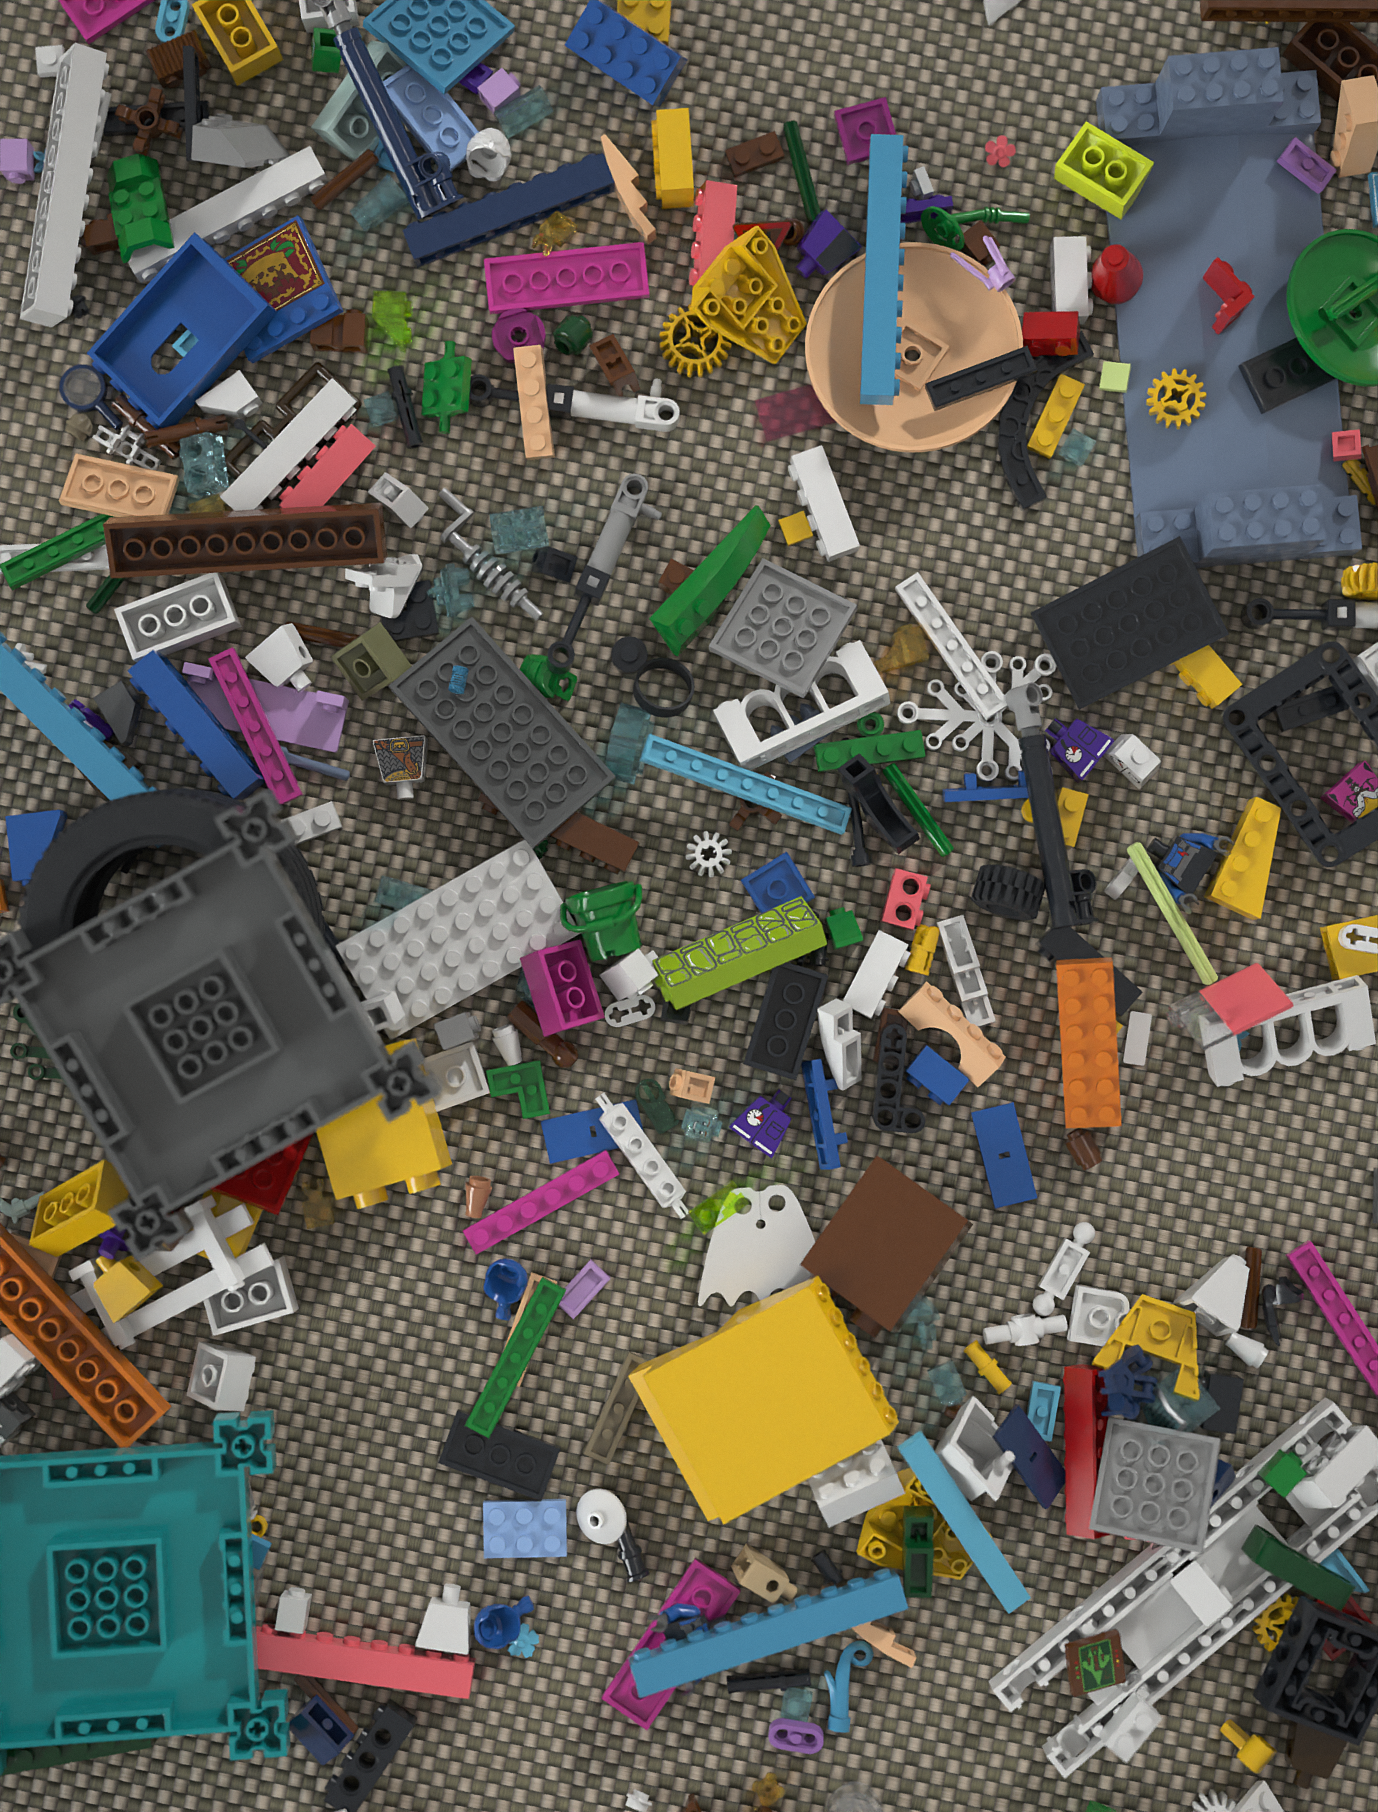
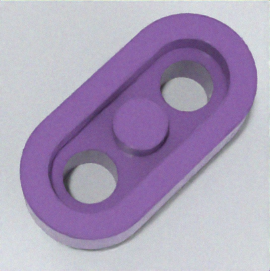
M779 1718L774 1720L769 1726V1741L778 1749L814 1754L821 1750L823 1746V1731L814 1723ZM784 1729V1730H787V1731H786V1732H779L778 1730ZM806 1734H812L814 1736L807 1737Z

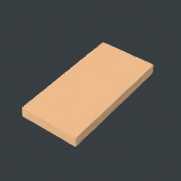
M76 453L59 502L64 506L114 517L169 514L180 479L178 475Z

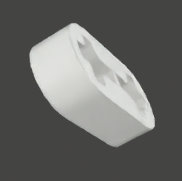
M1351 924L1344 926L1339 931L1338 940L1344 948L1378 954V945L1369 942V938H1378V928ZM1354 930V934L1362 936L1363 939L1362 941H1353L1350 944L1351 941L1349 938H1346V934Z
M646 995L636 996L632 1000H622L607 1007L605 1019L613 1027H621L642 1021L654 1014L655 1003L653 999ZM644 999L645 1003L651 1004V1008L647 1009L648 1014L643 1015L641 1011L632 1013L631 1008L639 1005V1000ZM614 1007H617L619 1011L626 1009L629 1011L628 1015L621 1017L622 1022L620 1023L609 1017V1014L613 1013Z

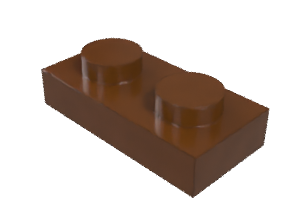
M775 131L725 150V155L734 178L781 161L785 156Z

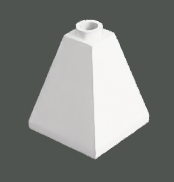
M1235 1254L1223 1258L1176 1298L1172 1305L1195 1312L1196 1322L1215 1336L1237 1332L1241 1324L1249 1268L1245 1266L1246 1261Z

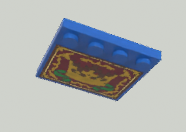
M298 215L224 258L277 311L274 317L244 349L246 357L251 363L259 361L344 312L305 223Z

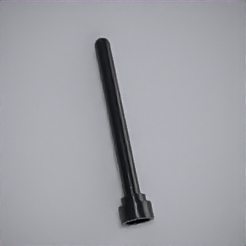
M847 791L849 807L852 808L850 816L855 849L852 850L853 855L850 856L852 867L872 865V853H869V848L865 846L860 803Z

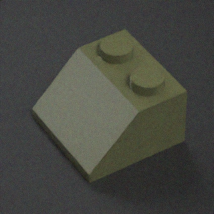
M381 622L330 656L362 701L395 681L412 667Z

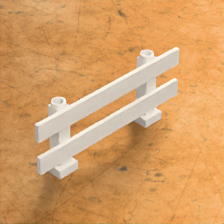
M212 1195L185 1208L187 1215L194 1225V1230L187 1233L171 1252L155 1251L140 1259L139 1262L153 1276H156L205 1250L214 1270L138 1309L116 1323L112 1322L93 1287V1283L104 1274L95 1262L101 1255L68 1271L73 1281L80 1278L85 1286L84 1289L69 1297L84 1313L96 1308L105 1326L101 1331L115 1347L119 1346L120 1350L136 1342L133 1338L136 1335L226 1288H228L230 1293L245 1285L243 1279L274 1264L265 1243L235 1258L225 1239L254 1223L244 1203L217 1218H214L210 1208L217 1205Z

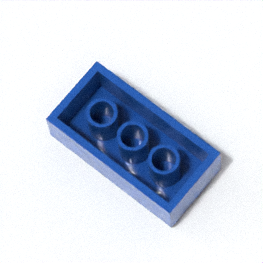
M590 0L564 45L657 107L662 105L688 60L601 0Z

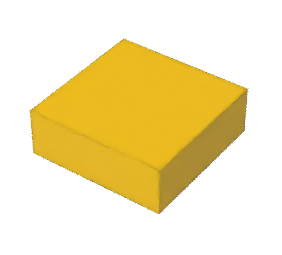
M804 510L778 520L788 547L813 537Z

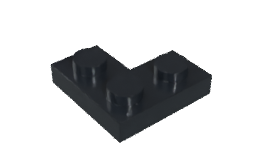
M430 580L416 582L406 603L407 611H403L396 618L381 616L382 625L394 642L440 634Z

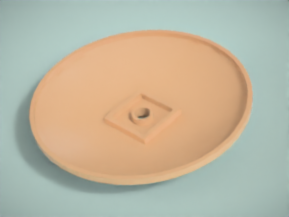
M922 242L900 243L899 249H905L904 266L899 265V274L904 275L903 291H898V300L903 301L902 317H897V327H902L901 344L896 343V353H901L900 370H895V379H900L899 396H894L893 405L860 404L866 253L840 269L818 296L807 325L805 358L810 382L818 399L830 416L844 429L857 438L880 448L899 452H929L963 442L985 428L1005 406L1017 381L934 411L925 389V383L1023 347V336L1017 311L1007 291L997 292L995 287L989 291L983 282L951 258L950 253L954 252L985 277L989 278L988 270L973 258L945 246ZM909 350H915L919 353L920 358L916 361H909L906 359L905 353Z

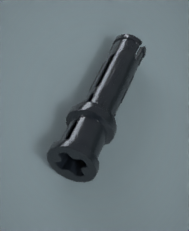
M615 1495L621 1502L620 1495ZM627 1520L624 1533L617 1539L620 1549L618 1551V1558L623 1561L627 1573L626 1581L633 1582L648 1576L650 1572L649 1569H645L640 1555L642 1552L641 1546L635 1543Z

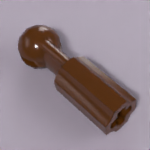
M523 1000L506 1017L535 1045L541 1046L552 1056L555 1065L561 1068H569L577 1061L578 1050L574 1044L565 1042L556 1033L544 1037L537 1013Z

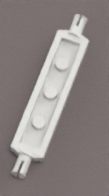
M605 1092L595 1098L604 1110L599 1120L661 1207L672 1206L680 1219L688 1215L690 1211L681 1201L686 1192L625 1105L623 1103L613 1105L605 1095Z

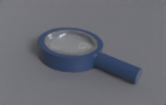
M80 364L69 368L61 377L59 384L60 394L65 403L79 412H90L96 409L115 430L120 429L123 422L104 403L108 388L103 375L90 365Z

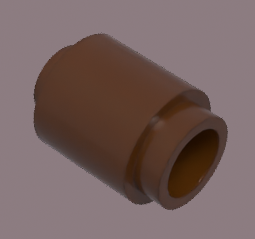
M1077 1128L1066 1135L1068 1139L1064 1143L1077 1166L1087 1170L1102 1161L1101 1151L1088 1129L1082 1131L1081 1128Z

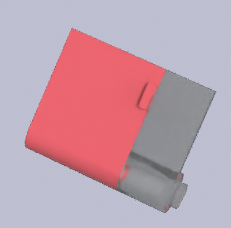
M1254 963L1168 1005L1169 1011L1166 1012V1016L1172 1027L1177 1026L1180 1030L1186 1028L1204 1051L1294 1006L1292 1001L1258 963Z

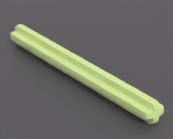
M1140 842L1130 845L1127 848L1128 854L1203 984L1210 985L1218 980L1216 972L1143 845Z

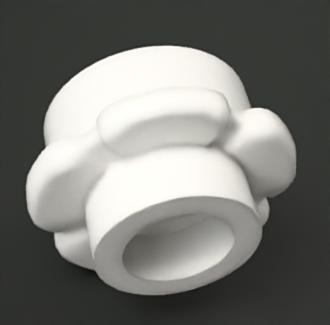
M635 1789L632 1794L627 1793L628 1799L625 1805L640 1812H647L648 1806H652V1803L648 1801L649 1795Z

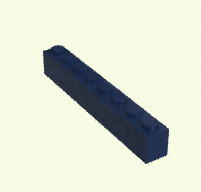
M592 153L583 157L582 161L575 164H563L556 171L549 174L539 173L532 180L523 184L517 182L507 187V190L502 192H490L476 202H464L453 211L438 212L432 216V219L427 221L412 222L402 231L416 267L419 268L616 192L615 181L604 154L597 155Z

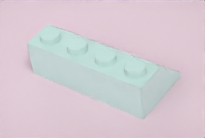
M371 40L366 46L382 81H385L407 65L390 50L387 43ZM348 73L311 128L330 146L354 161L367 149L374 151L380 139Z

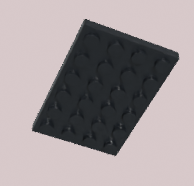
M1180 536L1031 612L1079 710L1229 635Z

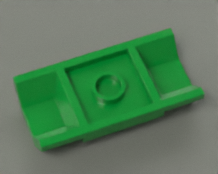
M137 153L113 161L107 173L108 195L122 262H129L134 250L154 244L167 249L175 248L160 166L157 159Z

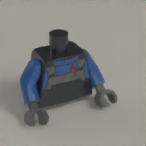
M1183 833L1180 836L1173 837L1168 845L1155 837L1146 851L1159 858L1155 868L1175 903L1181 904L1184 911L1191 914L1192 910L1187 904L1195 902L1199 905V901L1193 893L1218 853L1215 850H1218L1224 856H1229L1231 853L1223 850V846L1227 843L1235 845V843L1228 837L1218 838L1204 833Z
M676 1603L661 1611L660 1615L654 1613L648 1615V1620H657V1625L651 1628V1631L663 1632L666 1640L676 1639V1641L687 1638V1635L693 1631L703 1630V1632L714 1629L716 1624L728 1621L725 1614L709 1620L704 1608ZM702 1678L685 1683L686 1690L681 1696L692 1695L695 1691V1685Z

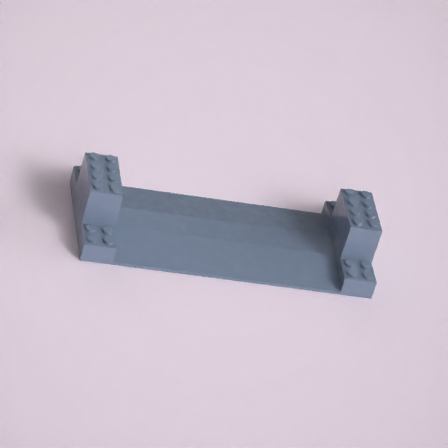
M1279 47L1168 56L1155 83L1101 87L1096 98L1098 129L1154 162V166L1136 200L1122 220L1106 211L1109 246L1118 244L1125 247L1139 260L1143 269V282L1136 295L1125 303L1114 304L1120 363L1131 364L1127 393H1122L1137 558L1179 536L1196 568L1352 556L1362 549L1357 495L1349 496L1347 473L1342 468V464L1345 461L1333 462L1332 432L1343 431L1338 379L1261 414L1238 367L1241 363L1296 338L1287 308L1286 292L1289 274L1302 250L1312 241L1324 235L1320 193L1317 194L1276 162L1294 137L1316 153L1314 132L1321 124L1316 70L1281 73ZM1217 257L1231 265L1235 276L1240 281L1246 282L1251 287L1252 294L1255 296L1243 314L1219 335L1211 327L1217 320L1214 315L1225 302L1203 279L1209 266ZM1173 368H1176L1177 374L1180 375L1184 369H1187V377L1189 378L1196 374L1195 383L1203 382L1204 386L1200 392H1206V399L1200 400L1205 403L1204 410L1197 409L1200 413V418L1195 419L1191 417L1190 426H1187L1185 422H1181L1180 429L1176 428L1175 423H1171L1168 429L1165 428L1166 421L1164 420L1157 424L1156 418L1158 415H1149V410L1153 406L1146 405V400L1152 397L1147 394L1148 388H1155L1152 384L1153 379L1156 378L1161 381V373L1164 371L1170 376ZM1175 382L1178 385L1186 386L1183 383ZM1164 388L1158 394V401L1166 395ZM1172 395L1171 401L1176 400L1177 403H1180L1181 397L1177 398L1175 395ZM1194 396L1192 397L1191 400L1187 401V405H1188V409H1189V410H1190V409L1192 408V406L1194 405V402H1195V397H1194ZM1166 412L1167 414L1177 416L1176 413Z

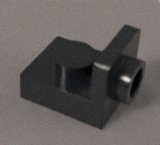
M540 546L532 558V572L570 583L578 557L550 546Z

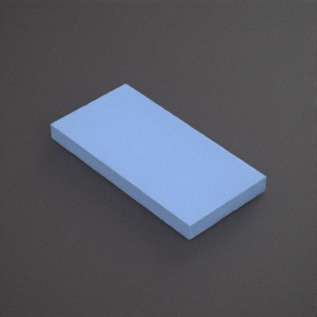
M408 64L383 81L399 118L427 153L437 151L445 153L450 160V171L466 161L467 144L479 131L448 93L442 94ZM432 158L438 166V162L436 161V159Z

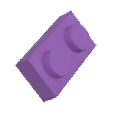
M1296 137L1289 142L1276 161L1317 194L1323 191L1337 171Z

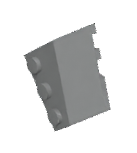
M228 114L209 116V119H202L201 123L193 125L191 160L247 168L263 166L264 163L276 164L291 156L267 125L232 120V115Z

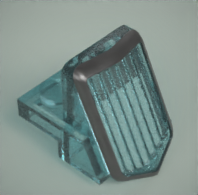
M1179 1367L1154 1387L1155 1402L1143 1403L1142 1410L1149 1425L1192 1433L1221 1408L1199 1380L1198 1389L1200 1397L1197 1402L1173 1394Z

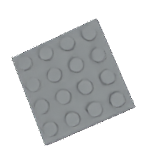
M762 558L709 644V650L804 698L857 611V604Z
M1109 1417L1089 1529L1203 1554L1221 1439Z

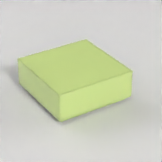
M1104 361L1099 389L1127 393L1131 364Z

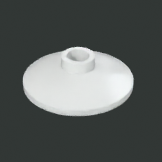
M593 1489L580 1498L576 1509L577 1521L581 1530L589 1539L596 1543L609 1544L622 1536L626 1528V1512L622 1503L614 1494L604 1489Z

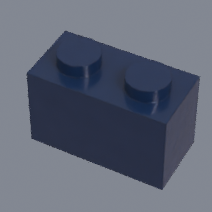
M317 1694L302 1705L288 1721L290 1731L322 1766L336 1757L354 1737V1734Z

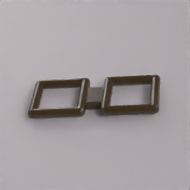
M315 362L277 401L275 407L285 418L274 429L265 420H259L250 431L257 437L263 433L268 439L273 441L298 415L289 405L318 375L326 383L333 378L357 402L353 406L356 409L355 413L361 408L362 402L320 362ZM341 418L335 427L339 430L346 422ZM247 434L220 461V467L234 480L242 472L233 463L254 442ZM323 438L316 446L322 448L328 441ZM305 458L298 464L301 469L306 465ZM286 477L279 486L283 489L291 480ZM267 497L260 505L266 506L271 499Z

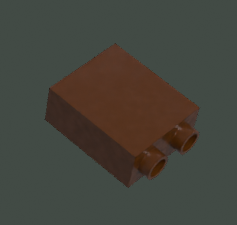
M876 1156L800 1265L812 1273L809 1279L819 1275L822 1283L828 1287L832 1301L840 1294L856 1306L849 1319L869 1335L876 1338L883 1327L890 1332L897 1333L971 1229L973 1223L882 1158Z

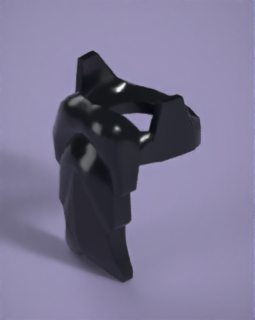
M1287 1276L1279 1277V1284H1277L1276 1288L1271 1284H1267L1262 1289V1309L1266 1327L1277 1346H1280L1282 1338L1276 1304L1297 1303L1304 1299L1303 1291L1295 1287Z

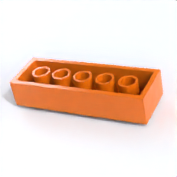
M1112 957L1056 960L1066 1128L1122 1126Z

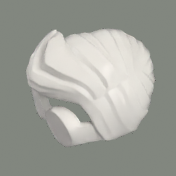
M487 128L476 133L471 138L466 148L469 173L473 177H485L489 181L501 179L511 160L508 139L501 131L495 128ZM472 160H476L484 170L479 165L473 164Z

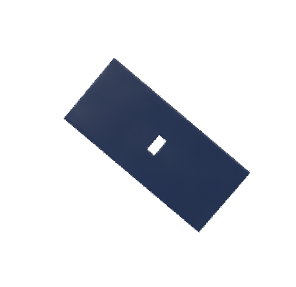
M1015 1405L992 1438L1003 1453L1011 1451L1014 1454L1015 1459L1011 1462L1012 1466L1043 1509H1048L1066 1483L1065 1469L1019 1405Z

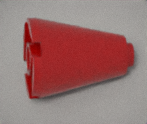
M1118 244L1108 246L1090 268L1092 273L1091 291L1097 298L1109 304H1122L1131 300L1143 282V269L1139 260L1125 247Z

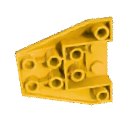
M754 226L725 246L693 286L691 308L708 328L772 364H776L807 325L777 250L759 226Z
M908 1468L897 1472L896 1474L905 1494L871 1508L867 1512L856 1550L857 1554L879 1566L903 1570V1506H931L934 1516L933 1575L961 1580L974 1563L913 1470Z

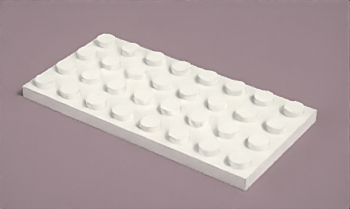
M523 839L337 944L336 948L367 1000L395 990L405 1016L395 1025L384 1028L388 1037L392 1040L522 967L521 957L538 950L561 945L580 933L568 931L562 926L560 905L564 902L536 853ZM567 909V921L571 925L577 926Z

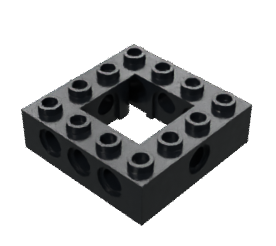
M1300 1596L1252 1695L1268 1712L1360 1746L1378 1709V1626ZM1326 1640L1340 1650L1343 1647L1354 1652L1333 1697L1304 1686L1305 1684L1308 1685L1310 1681L1308 1677L1317 1659H1320L1322 1656L1320 1652Z

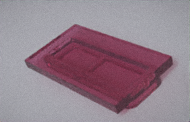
M812 384L755 400L760 418L759 422L762 425L766 442L836 423L821 404Z

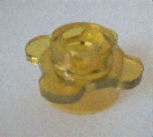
M768 1772L765 1778L760 1781L756 1780L752 1784V1790L758 1794L760 1803L763 1806H770L771 1803H774L778 1798H782L785 1794L784 1787L779 1786L776 1781L777 1777L772 1772ZM770 1787L771 1791L767 1792L766 1788Z

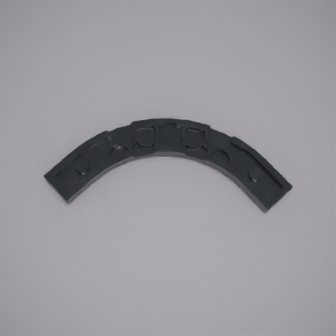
M1080 331L1078 355H1041L1035 357L1033 360L1037 373L1016 382L1011 396L1002 409L998 429L1000 463L1009 488L1021 511L1047 498L1033 470L1027 451L1025 434L1030 411L1038 395L1051 380L1064 371L1093 357L1094 353L1083 331Z

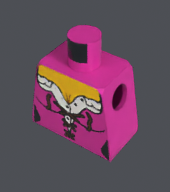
M1366 761L1357 763L1320 798L1353 823L1378 807V778Z

